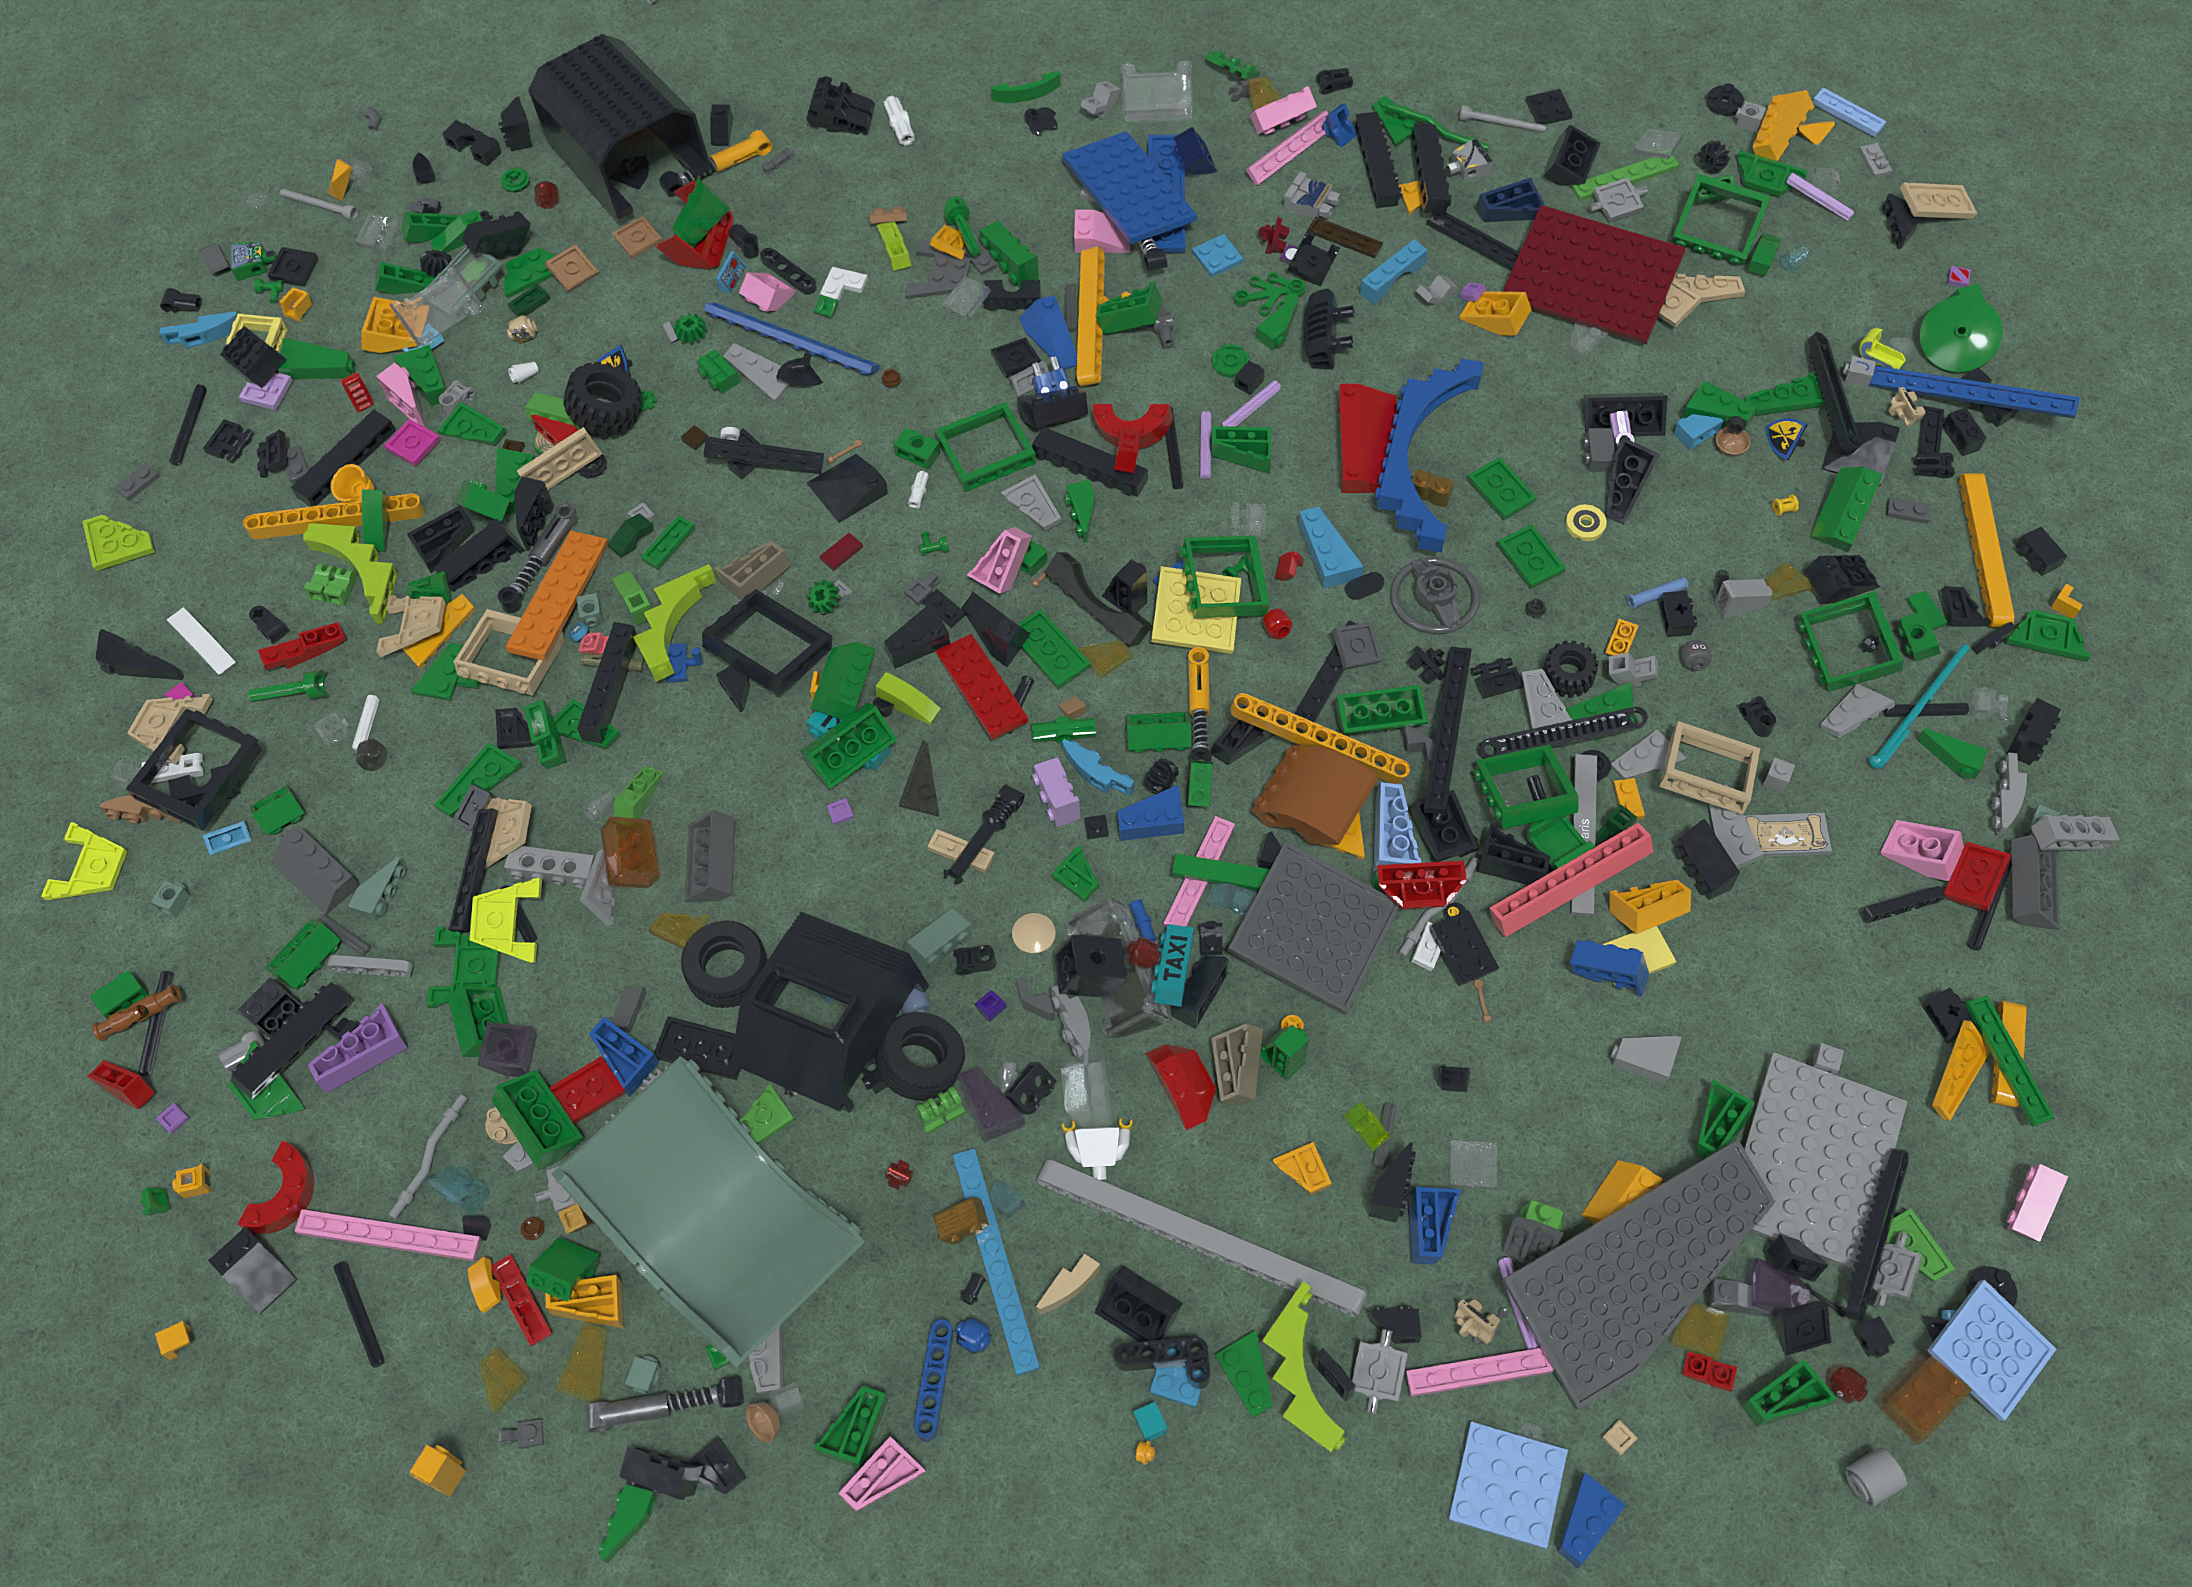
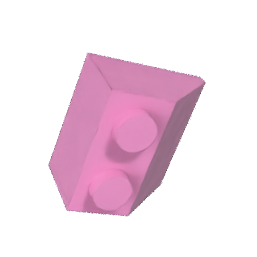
M747 272L739 293L745 296L746 301L759 305V309L762 311L770 312L777 311L796 293V290L769 273Z

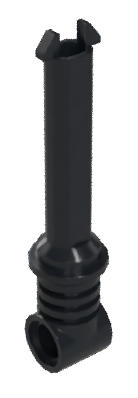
M1007 784L1002 786L994 804L989 810L983 812V823L951 867L948 870L944 869V879L950 875L956 879L954 881L955 885L963 882L961 877L994 832L1005 829L1006 821L1013 812L1018 811L1024 801V793Z

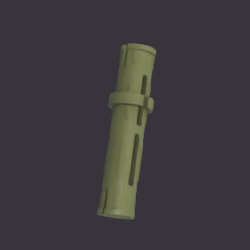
M583 652L581 656L582 666L598 667L603 653L598 655ZM631 658L627 670L643 672L645 666L644 659Z

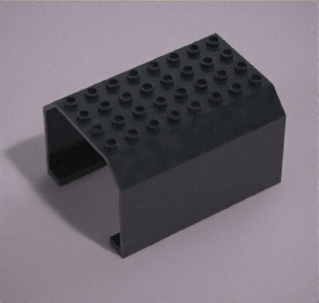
M601 34L538 67L528 92L548 144L618 220L634 212L632 205L607 180L603 164L612 145L648 126L696 177L712 169L696 114L623 40Z

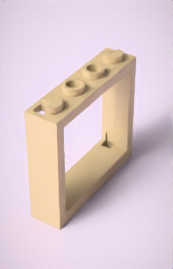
M487 609L454 660L457 675L533 696L563 646V632L561 631L546 660H538L528 678L476 665L472 662L491 631L496 630L512 635L521 619Z
M1678 721L1671 734L1660 787L1743 815L1751 801L1760 748ZM1680 741L1747 763L1748 768L1743 792L1674 769Z

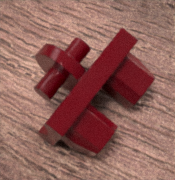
M1277 217L1275 225L1271 227L1269 224H1266L1259 228L1258 236L1263 242H1267L1265 254L1271 255L1273 251L1282 254L1286 248L1287 242L1278 239L1285 240L1290 228L1282 225V218Z

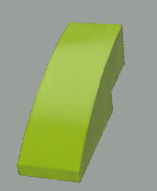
M895 221L877 225L882 244L893 271L910 267L909 253Z
M885 672L875 686L877 697L894 704L895 710L928 725L933 723L941 710L938 705L922 692L888 672Z

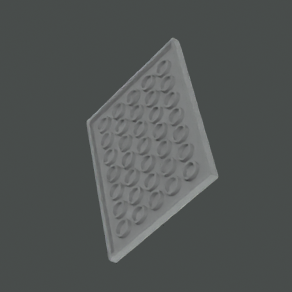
M1773 1052L1745 1141L1744 1150L1774 1198L1775 1203L1750 1232L1774 1241L1780 1234L1798 1239L1820 1258L1856 1271L1853 1264L1858 1263L1856 1255L1861 1254L1858 1247L1863 1246L1861 1238L1866 1237L1863 1230L1868 1229L1866 1221L1870 1220L1868 1213L1873 1212L1870 1206L1875 1203L1873 1196L1878 1195L1875 1188L1880 1187L1878 1179H1882L1880 1171L1886 1170L1891 1151L1896 1147L1908 1101Z

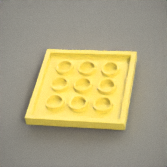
M1161 566L1151 642L1188 648L1202 647L1208 651L1232 654L1237 617L1194 618L1193 610L1189 608L1190 593L1186 592L1187 577L1183 575V569ZM1196 572L1201 604L1239 602L1241 578Z

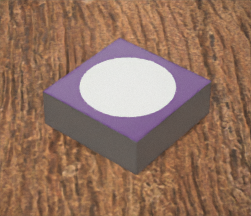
M1289 244L1281 255L1280 261L1290 265L1298 248Z

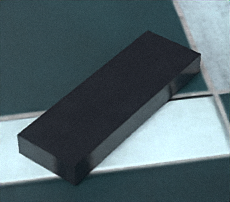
M1924 406L1925 415L1921 420L1918 454L1940 453L1944 409Z

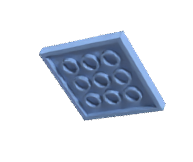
M1981 1280L1927 1351L1999 1421H2004L2056 1351V1348L1985 1280Z
M1471 1422L1449 1520L1547 1549L1568 1450Z

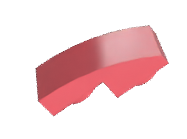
M601 632L587 633L582 638L578 651L580 653L600 655L604 652L609 636L605 637Z

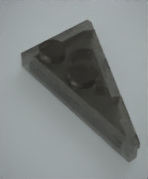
M922 740L899 801V806L939 817L927 741Z

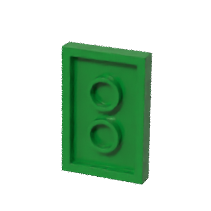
M1501 457L1468 475L1467 480L1503 520L1536 502L1537 497Z
M1533 524L1498 540V547L1530 589L1565 573L1566 567Z

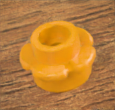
M1149 1440L1147 1442L1140 1441L1136 1452V1461L1147 1465L1149 1461H1153L1155 1455V1447L1151 1446V1441Z

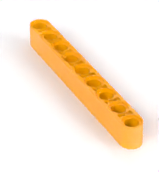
M1101 246L1081 251L1077 380L1081 387L1101 382L1103 331L1096 319L1098 305L1104 303L1105 256Z
M1962 473L1959 485H1962V488H1960L1962 500L1966 504L1964 509L1966 518L1969 519L1967 524L1969 534L1972 535V538H1970L1972 549L1976 553L1974 558L1976 568L1979 569V572H1977L1979 583L1983 587L1981 593L1983 602L1986 604V617L1990 620L1988 627H2003L2009 622L2014 624V611L1984 473Z
M416 494L386 497L387 522L417 519L425 513V508ZM362 500L252 514L245 517L243 526L253 539L303 534L307 531L309 523L362 526Z
M1245 693L1238 694L1231 705V714L1237 719L1299 745L1323 747L1346 755L1367 767L1379 779L1391 784L1402 783L1410 772L1409 764L1400 758ZM1241 703L1246 708L1242 709L1237 704ZM1257 712L1264 713L1265 717L1259 716ZM1276 720L1283 721L1285 725L1278 724ZM1296 728L1302 729L1304 733H1299ZM1316 736L1321 737L1324 742L1318 741ZM1335 745L1342 746L1343 750L1337 749ZM1355 753L1361 754L1363 758H1358ZM1375 761H1379L1382 767L1377 766ZM1394 769L1399 770L1402 775L1396 774Z

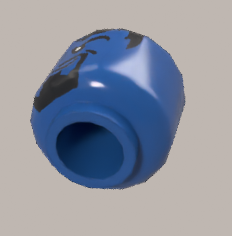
M970 1318L966 1322L961 1321L955 1330V1333L958 1335L957 1344L972 1354H976L979 1351L983 1352L992 1338L989 1327L976 1318Z

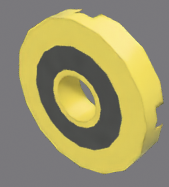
M1584 504L1578 505L1569 511L1565 525L1572 537L1582 539V541H1593L1602 536L1607 521L1600 509ZM1588 520L1591 522V525L1585 526L1581 521Z

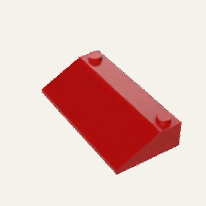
M1339 384L1338 413H1340L1342 448L1341 493H1376L1377 487L1381 488L1382 486L1379 484L1381 472L1385 473V470L1382 469L1384 458L1389 457V455H1386L1388 443L1393 441L1389 440L1391 429H1396V426L1393 425L1395 414H1397L1396 395L1362 384Z

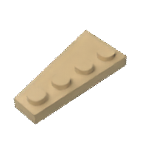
M1677 274L1674 278L1675 281L1699 295L1702 302L1743 297L1745 294L1740 277L1715 276L1714 278H1707L1705 275L1685 277V274Z

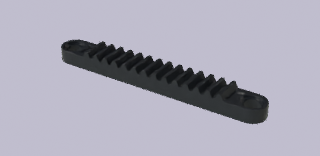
M1815 332L1808 338L1811 351L1809 358L1812 359L1811 364L1814 365V375L1818 376L1816 381L1819 382L1820 393H1823L1821 398L1825 399L1823 404L1826 405L1825 410L1828 411L1829 422H1832L1830 427L1834 428L1832 433L1837 435L1842 449L1849 454H1853L1861 447L1859 435L1829 341L1822 333Z
M1631 707L1492 737L1482 742L1480 755L1482 758H1488L1549 744L1553 749L1573 743L1577 744L1582 741L1586 742L1615 734L1619 735L1642 728L1647 722L1648 715L1641 707ZM1639 713L1642 716V721L1640 723H1633L1630 719L1631 714ZM1492 744L1496 747L1497 752L1489 755L1485 752V746Z
M1894 1148L1891 1151L1886 1170L1880 1171L1882 1179H1878L1880 1187L1875 1188L1878 1195L1873 1196L1875 1203L1870 1206L1873 1212L1868 1213L1870 1220L1866 1221L1868 1229L1863 1230L1866 1237L1861 1238L1863 1246L1858 1247L1861 1254L1856 1255L1858 1263L1853 1264L1856 1271L1851 1272L1854 1280L1848 1281L1851 1292L1847 1302L1846 1316L1849 1320L1862 1322L1866 1315L1908 1167L1909 1156L1907 1150Z

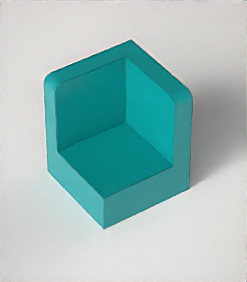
M1155 1402L1133 1411L1134 1419L1145 1442L1167 1434L1168 1428Z

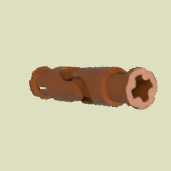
M170 984L162 992H155L130 1005L129 1008L110 1015L109 1019L93 1024V1033L98 1040L103 1042L113 1033H120L128 1029L133 1022H141L165 1010L166 1006L182 1001L181 992L177 986ZM145 1007L149 1011V1014L145 1015Z

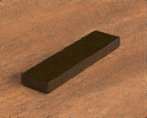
M1316 216L1307 231L1315 234L1317 237L1374 259L1383 246L1381 241Z

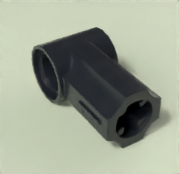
M738 223L732 225V228L729 230V236L742 249L744 257L749 259L756 258L759 255L757 235L749 233L743 225Z
M167 288L160 303V308L168 313L170 311L176 313L177 310L198 311L201 308L202 299L200 295L184 294L176 289Z

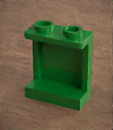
M1566 815L1543 820L1542 822H1535L1528 830L1527 840L1531 845L1551 856L1549 867L1552 871L1595 848L1591 841L1586 842L1566 818Z
M558 1237L529 1266L527 1285L568 1302L571 1299L572 1289L585 1275L593 1277L596 1274L600 1254Z

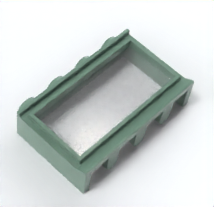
M466 246L420 295L427 305L459 325L461 322L456 314L461 309L467 313L472 311L469 301L474 296L480 300L485 297L481 288L487 282L493 287L496 286L497 280L494 276L496 272L500 270L506 276L509 273L503 262L498 261L489 254L473 253Z

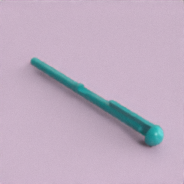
M1963 644L1878 754L1869 757V764L1872 768L1881 769L1884 767L1911 732L1907 729L1920 714L1925 704L1932 701L1934 694L1969 651L1970 647Z

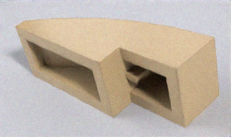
M1084 1254L1072 1272L1063 1268L1037 1304V1312L1044 1314L1054 1310L1079 1294L1099 1273L1100 1264Z

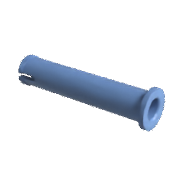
M1681 577L1635 595L1629 594L1627 595V603L1632 610H1635L1637 606L1661 598L1663 592L1688 589V582L1686 578Z

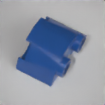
M1341 104L1326 116V120L1323 122L1327 137L1331 136L1337 141L1336 144L1340 147H1343L1356 137L1353 123L1347 120L1349 110L1346 104Z

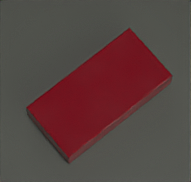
M848 533L819 557L834 572L863 548V544L851 533Z

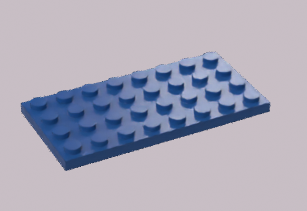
M1127 131L1062 153L1063 161L1130 244L1197 221V214Z

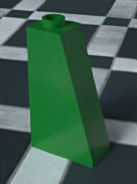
M283 338L280 354L286 360L280 365L278 371L280 374L290 376L292 380L344 379L352 375V371L356 369L355 361L351 359L346 351Z

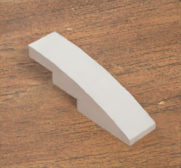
M184 607L167 619L191 648L219 676L236 665L231 656Z

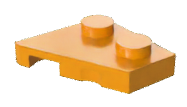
M1418 181L1398 185V187H1401L1402 200L1408 215L1414 213V210L1422 206Z

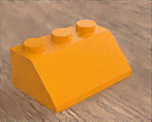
M1618 1160L1582 1213V1216L1595 1224L1656 1188L1663 1179L1641 1165Z

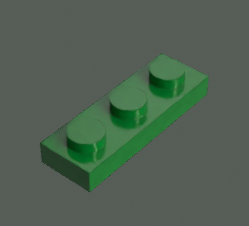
M678 515L642 554V561L658 570L694 531L695 525Z

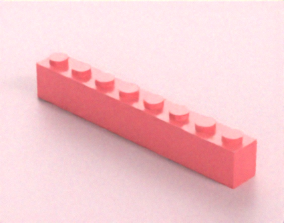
M1639 823L1631 826L1490 907L1493 924L1504 937L1509 936L1652 854L1651 835Z

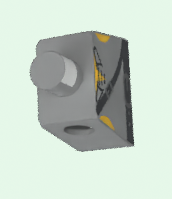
M1475 138L1454 150L1451 163L1446 165L1445 168L1449 176L1458 173L1464 181L1491 174L1493 161Z

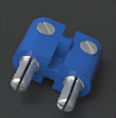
M1056 356L1050 358L1054 371L1042 374L1039 364L1037 362L1032 364L1036 376L1032 379L1037 394L1070 387L1064 367H1059Z

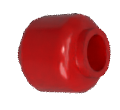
M1279 608L1268 611L1262 621L1263 627L1269 636L1274 639L1288 636L1293 625L1287 613Z

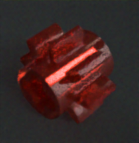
M900 1159L898 1164L894 1162L890 1164L885 1178L889 1179L888 1184L890 1187L899 1190L901 1185L904 1187L909 1185L914 1173L909 1170L911 1167L909 1166L910 1163Z

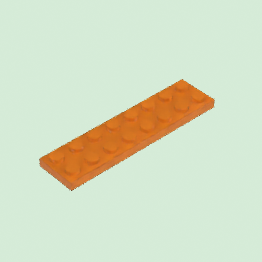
M575 531L569 532L506 644L507 652L543 661L546 660L577 603V597L581 596L608 545V539Z

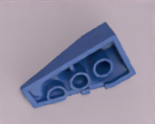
M1055 295L1036 300L1019 317L1025 333L1048 354L1049 358L1056 356L1060 368L1064 367L1065 370L1077 366V353Z

